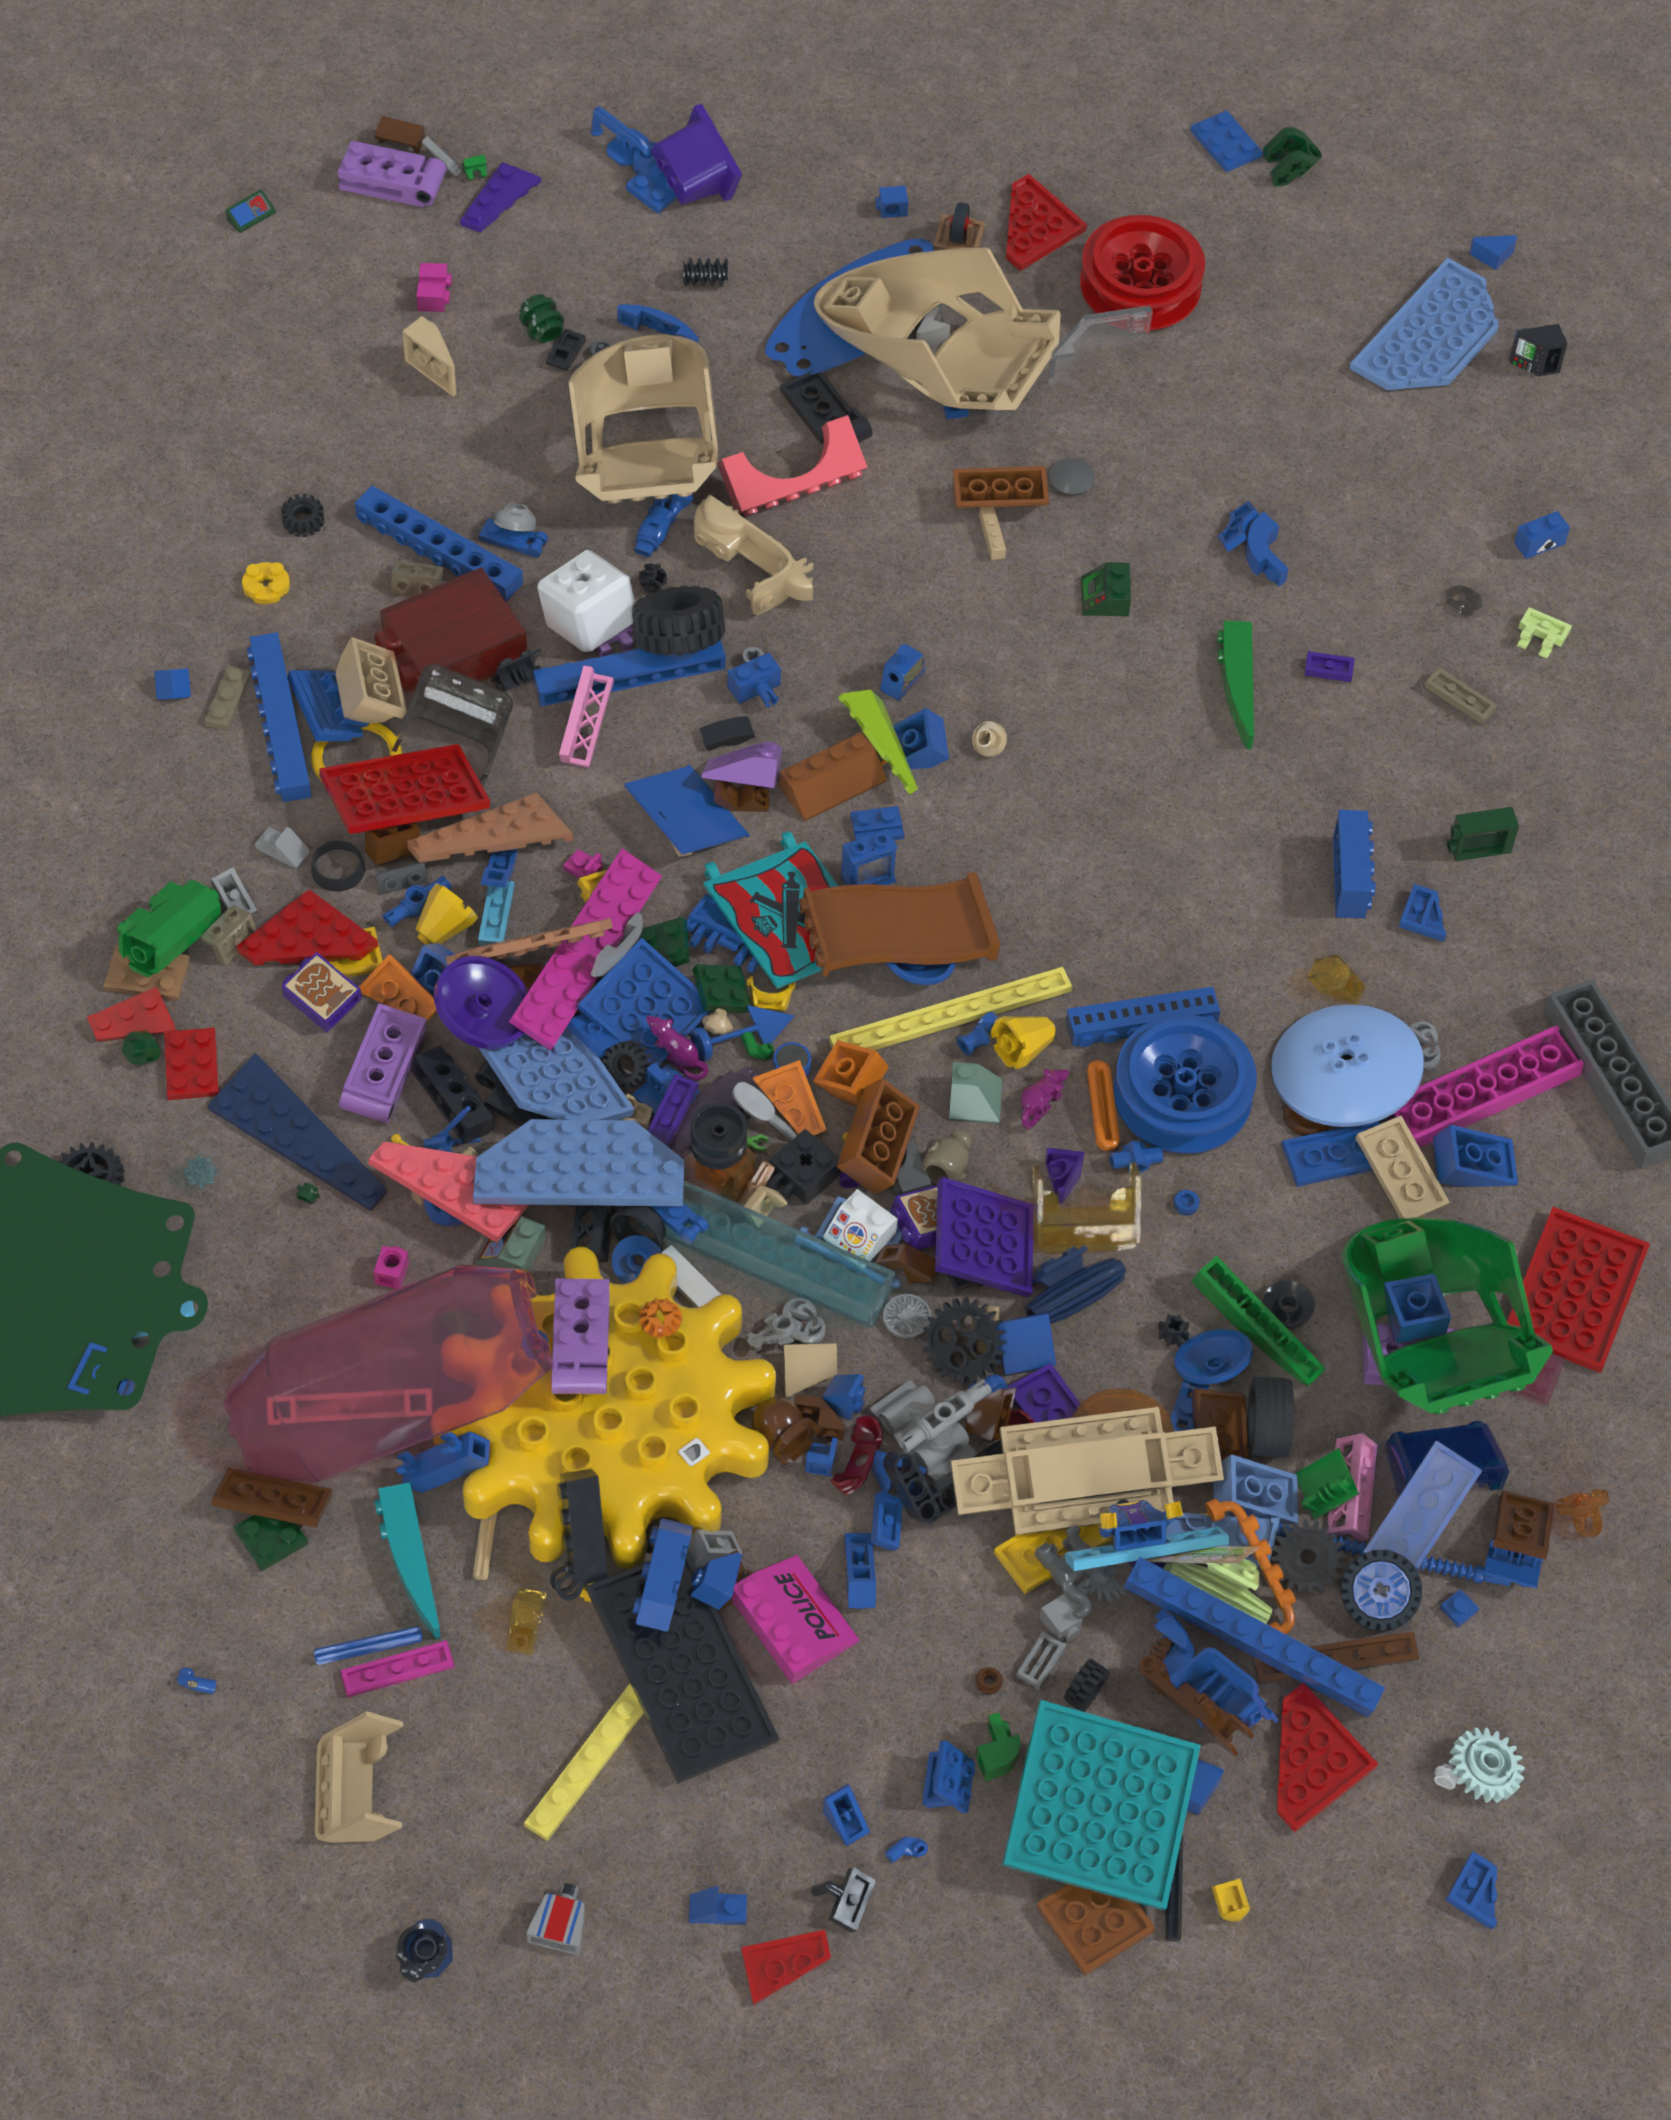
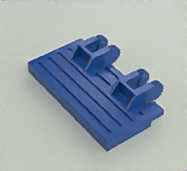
M289 670L288 681L316 741H351L352 737L363 736L361 727L363 728L370 724L344 717L336 672L334 670Z
M705 894L689 914L687 920L688 931L693 932L698 927L692 935L689 945L695 948L704 937L709 938L705 942L703 950L708 954L717 944L737 952L740 946H743L735 957L734 965L740 967L747 957L750 956L752 960L748 964V971L754 973L760 964L713 898Z

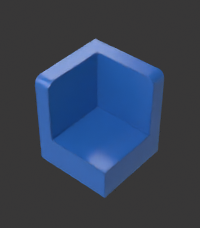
M188 668L154 671L158 700L187 698L191 696Z
M832 1438L831 1446L813 1443L810 1446L806 1457L805 1472L831 1477L838 1438Z

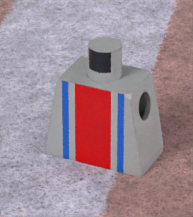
M564 1883L562 1884L559 1896L549 1893L544 1896L527 1930V1943L580 1956L585 1919V1903L576 1900L579 1890L577 1886Z

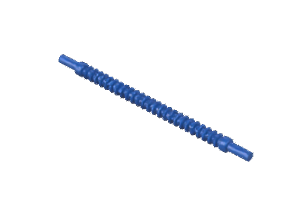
M1282 1523L1278 1525L1276 1536L1285 1538L1286 1535L1283 1532L1284 1527ZM1287 1524L1286 1528H1288L1290 1531H1293V1529L1289 1528V1525ZM1339 1536V1538L1333 1540L1334 1543L1343 1542V1545L1337 1549L1338 1552L1340 1550H1344L1346 1554L1347 1552H1352L1353 1556L1355 1553H1358L1359 1556L1362 1555L1367 1547L1365 1541L1358 1543L1357 1539L1351 1542L1350 1538L1343 1540L1342 1536ZM1431 1556L1430 1558H1425L1420 1565L1421 1571L1427 1568L1428 1572L1435 1570L1436 1574L1441 1571L1444 1576L1450 1573L1451 1577L1458 1575L1459 1579L1464 1576L1467 1581L1472 1578L1473 1582L1476 1583L1486 1581L1508 1587L1511 1585V1581L1497 1580L1489 1575H1485L1484 1567L1476 1566L1472 1568L1471 1564L1466 1567L1463 1562L1457 1565L1456 1561L1449 1563V1560L1446 1559L1443 1562L1440 1557L1438 1560H1434V1557Z

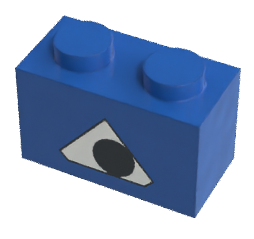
M1556 511L1518 526L1514 544L1525 559L1564 545L1570 526L1561 514Z

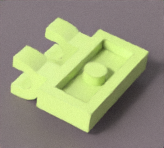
M1529 607L1518 627L1523 631L1520 634L1521 639L1517 646L1526 649L1532 636L1535 635L1544 639L1539 655L1548 658L1555 644L1560 647L1563 645L1571 631L1572 625Z

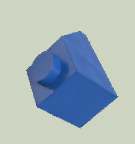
M734 1553L711 1560L702 1569L698 1568L691 1578L693 1587L690 1596L719 1610L733 1595L742 1555Z

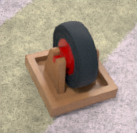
M958 202L954 215L942 214L933 250L979 248L985 229V222L969 218V204Z

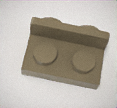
M397 561L392 571L391 593L436 600L444 567Z
M232 905L201 935V939L212 946L217 960L226 966L238 954L236 946L254 933L257 928L251 913Z

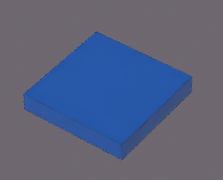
M1047 1312L1004 1320L998 1326L999 1330L1007 1331L1000 1336L1001 1339L1008 1341L1007 1344L1000 1345V1349L1006 1352L1005 1355H1001L1005 1375L1039 1369L1049 1363L1053 1366L1056 1365L1049 1314Z

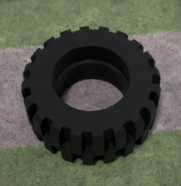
M681 586L676 588L669 587L665 590L660 589L654 593L646 594L644 598L638 599L632 609L637 644L645 652H652L655 655H683L684 653H695L698 650H705L708 646L717 644L726 631L722 599L714 590L706 587Z

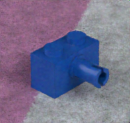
M769 652L728 670L727 687L739 704L758 695L767 708L771 707L769 701L773 706L777 704L779 698L772 689L781 685V668Z

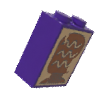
M317 952L312 957H307L301 963L300 969L294 974H289L282 983L283 996L325 1032L331 1030L362 1000L361 989Z
M938 1185L898 1195L890 1208V1214L897 1218V1226L902 1233L903 1240L918 1250L936 1246Z

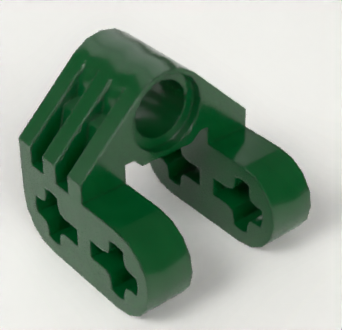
M1294 127L1282 129L1263 148V153L1268 163L1279 162L1270 172L1272 183L1276 187L1288 185L1295 177L1300 178L1322 158L1321 151L1304 132Z

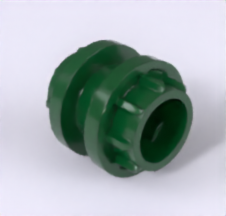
M537 294L529 297L522 303L519 310V320L523 326L527 327V334L530 339H536L539 343H547L561 335L564 328V317L561 312L556 311L557 305L552 298L545 297L543 294Z

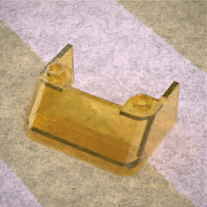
M1131 1162L1130 1186L1116 1188L1110 1195V1206L1059 1208L1057 1194L1052 1190L1043 1189V1178L1039 1166H1033V1204L1036 1238L1042 1250L1046 1252H1065L1073 1246L1079 1249L1084 1245L1088 1248L1087 1251L1132 1249L1138 1245L1141 1238V1174L1136 1162Z

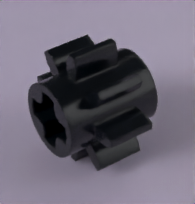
M644 564L645 570L639 571V584L645 587V592H656L661 589L662 585L667 584V572L661 568V564Z
M1167 1314L1166 1322L1159 1321L1158 1329L1160 1332L1158 1339H1164L1167 1347L1170 1344L1181 1347L1182 1339H1189L1190 1333L1187 1330L1190 1323L1184 1322L1180 1314L1178 1316Z

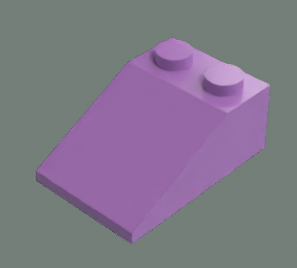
M765 741L763 744L758 743L711 758L705 766L702 778L774 788L780 774L783 746H777L775 742Z

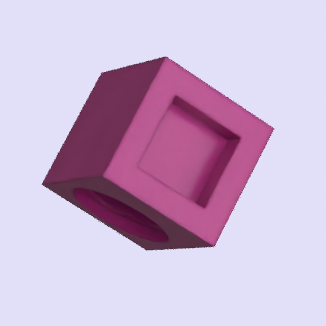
M382 1246L373 1272L375 1284L400 1290L409 1266L408 1251H404L397 1246ZM390 1264H396V1265H397L396 1267H392V1268L387 1267V1266L390 1265Z

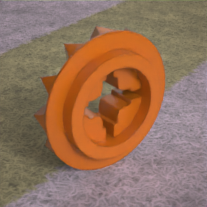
M655 1298L649 1303L646 1302L639 1314L641 1328L653 1337L660 1338L674 1334L682 1322V1313L677 1303L670 1302L668 1298L665 1300ZM657 1310L666 1315L664 1316L663 1325L658 1318H654L657 1316Z

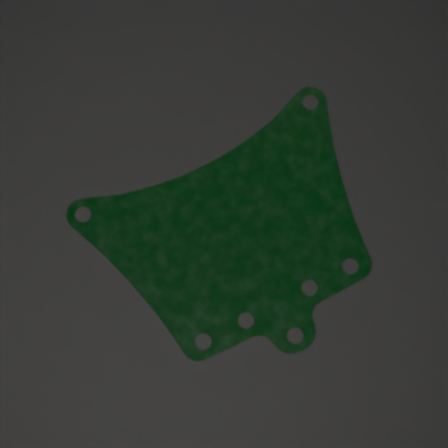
M9 1143L0 1149V1417L61 1410H128L140 1401L161 1339L171 1332L187 1331L195 1328L201 1323L207 1313V1295L202 1289L186 1284L181 1277V1268L195 1220V1212L191 1205L182 1201L138 1192L93 1177L63 1165L22 1143ZM10 1151L21 1153V1161L15 1166H8L4 1162V1157ZM175 1215L181 1216L184 1220L181 1229L177 1231L167 1229L166 1222L170 1217ZM160 1261H166L171 1266L169 1274L164 1277H157L153 1273L154 1266ZM187 1301H194L198 1305L197 1313L191 1317H185L180 1312L181 1306ZM139 1332H145L150 1337L149 1343L143 1348H136L132 1345L133 1336ZM92 1342L106 1347L107 1351L105 1353L95 1349L92 1350L75 1384L90 1390L87 1395L70 1390L67 1387L89 1343ZM101 1364L95 1372L96 1377L94 1379L92 1372L97 1365ZM124 1379H130L135 1384L134 1391L129 1395H120L117 1391L119 1382Z

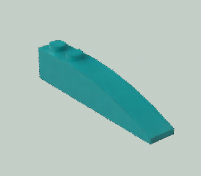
M410 1482L378 1488L379 1499L374 1501L377 1515H383L384 1523H379L381 1537L388 1540L396 1571L416 1612L435 1640L441 1639Z

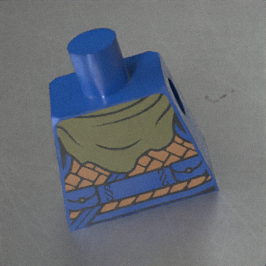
M907 644L899 646L898 650L884 666L880 691L900 702L925 674L924 655Z

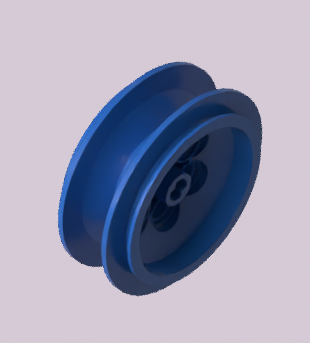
M1188 1014L1160 1017L1138 1028L1127 1039L1121 1049L1114 1081L1116 1108L1126 1126L1137 1137L1152 1146H1161L1162 1150L1184 1154L1209 1151L1230 1141L1245 1125L1251 1111L1256 1089V1066L1249 1049L1240 1037L1219 1022L1202 1016Z

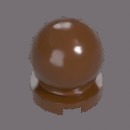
M770 1397L759 1403L752 1416V1430L764 1435L768 1441L769 1449H774L773 1456L782 1465H786V1460L790 1458L793 1461L797 1460L808 1451L810 1446L813 1445L810 1441L814 1433L819 1434V1426L812 1419L803 1418V1414L798 1406L784 1397Z

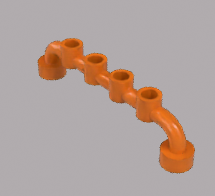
M1215 1498L1206 1502L1207 1513L1214 1523L1225 1518L1224 1512H1232L1238 1521L1240 1531L1246 1537L1250 1547H1259L1252 1555L1257 1560L1264 1580L1270 1586L1275 1602L1284 1615V1622L1281 1625L1276 1621L1268 1625L1287 1634L1295 1623V1615L1291 1605L1296 1603L1291 1589L1283 1590L1279 1582L1280 1579L1284 1578L1280 1566L1277 1563L1271 1566L1267 1555L1271 1554L1272 1551L1267 1540L1259 1541L1255 1533L1256 1530L1260 1529L1256 1517L1253 1514L1247 1516L1243 1508L1232 1501L1219 1502Z

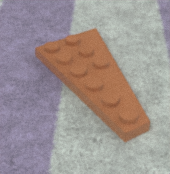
M534 793L407 841L408 850L421 863L449 859L451 854L464 853L465 856L474 855V851L487 849V852L490 853L525 848L528 843L541 842L542 845L551 844V840L563 838L564 842L573 841V833L538 793Z
M611 918L479 946L447 956L446 960L448 965L457 959L467 956H480L499 960L507 956H518L541 949L540 945L546 944L547 948L562 944V940L568 939V943L583 940L582 936L588 934L590 939L604 936V930L613 928Z

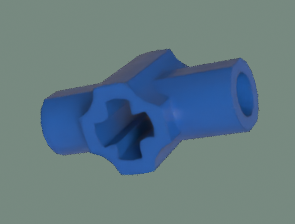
M1131 1141L1123 1146L1122 1151L1111 1152L1109 1160L1112 1169L1127 1167L1128 1172L1136 1174L1148 1170L1150 1164L1163 1162V1152L1161 1146L1146 1148L1144 1143Z

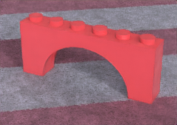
M848 415L827 422L822 426L824 436L822 455L816 466L802 476L790 479L767 476L749 463L744 452L721 459L717 465L734 510H738L739 515L744 513L745 517L757 513V508L765 506L766 509H770L779 505L778 501L786 499L787 502L798 499L800 497L799 494L805 491L810 495L820 491V486L828 484V487H833L842 483V478L849 477V480L862 476L861 472L867 468V464Z

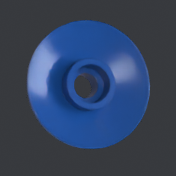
M641 1235L629 1236L620 1241L613 1251V1271L624 1284L630 1283L639 1276L644 1263L650 1256L657 1253L662 1254L658 1245L648 1237ZM636 1256L643 1258L644 1262L642 1265L636 1263Z

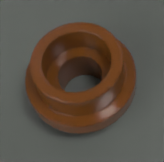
M986 1667L977 1673L975 1684L980 1692L994 1694L1001 1689L1003 1678L1001 1673L995 1668ZM990 1678L994 1683L987 1685L984 1683V1680Z

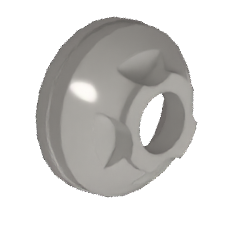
M507 503L506 506L495 513L494 523L499 527L514 531H532L536 528V518L528 509V506L524 504Z

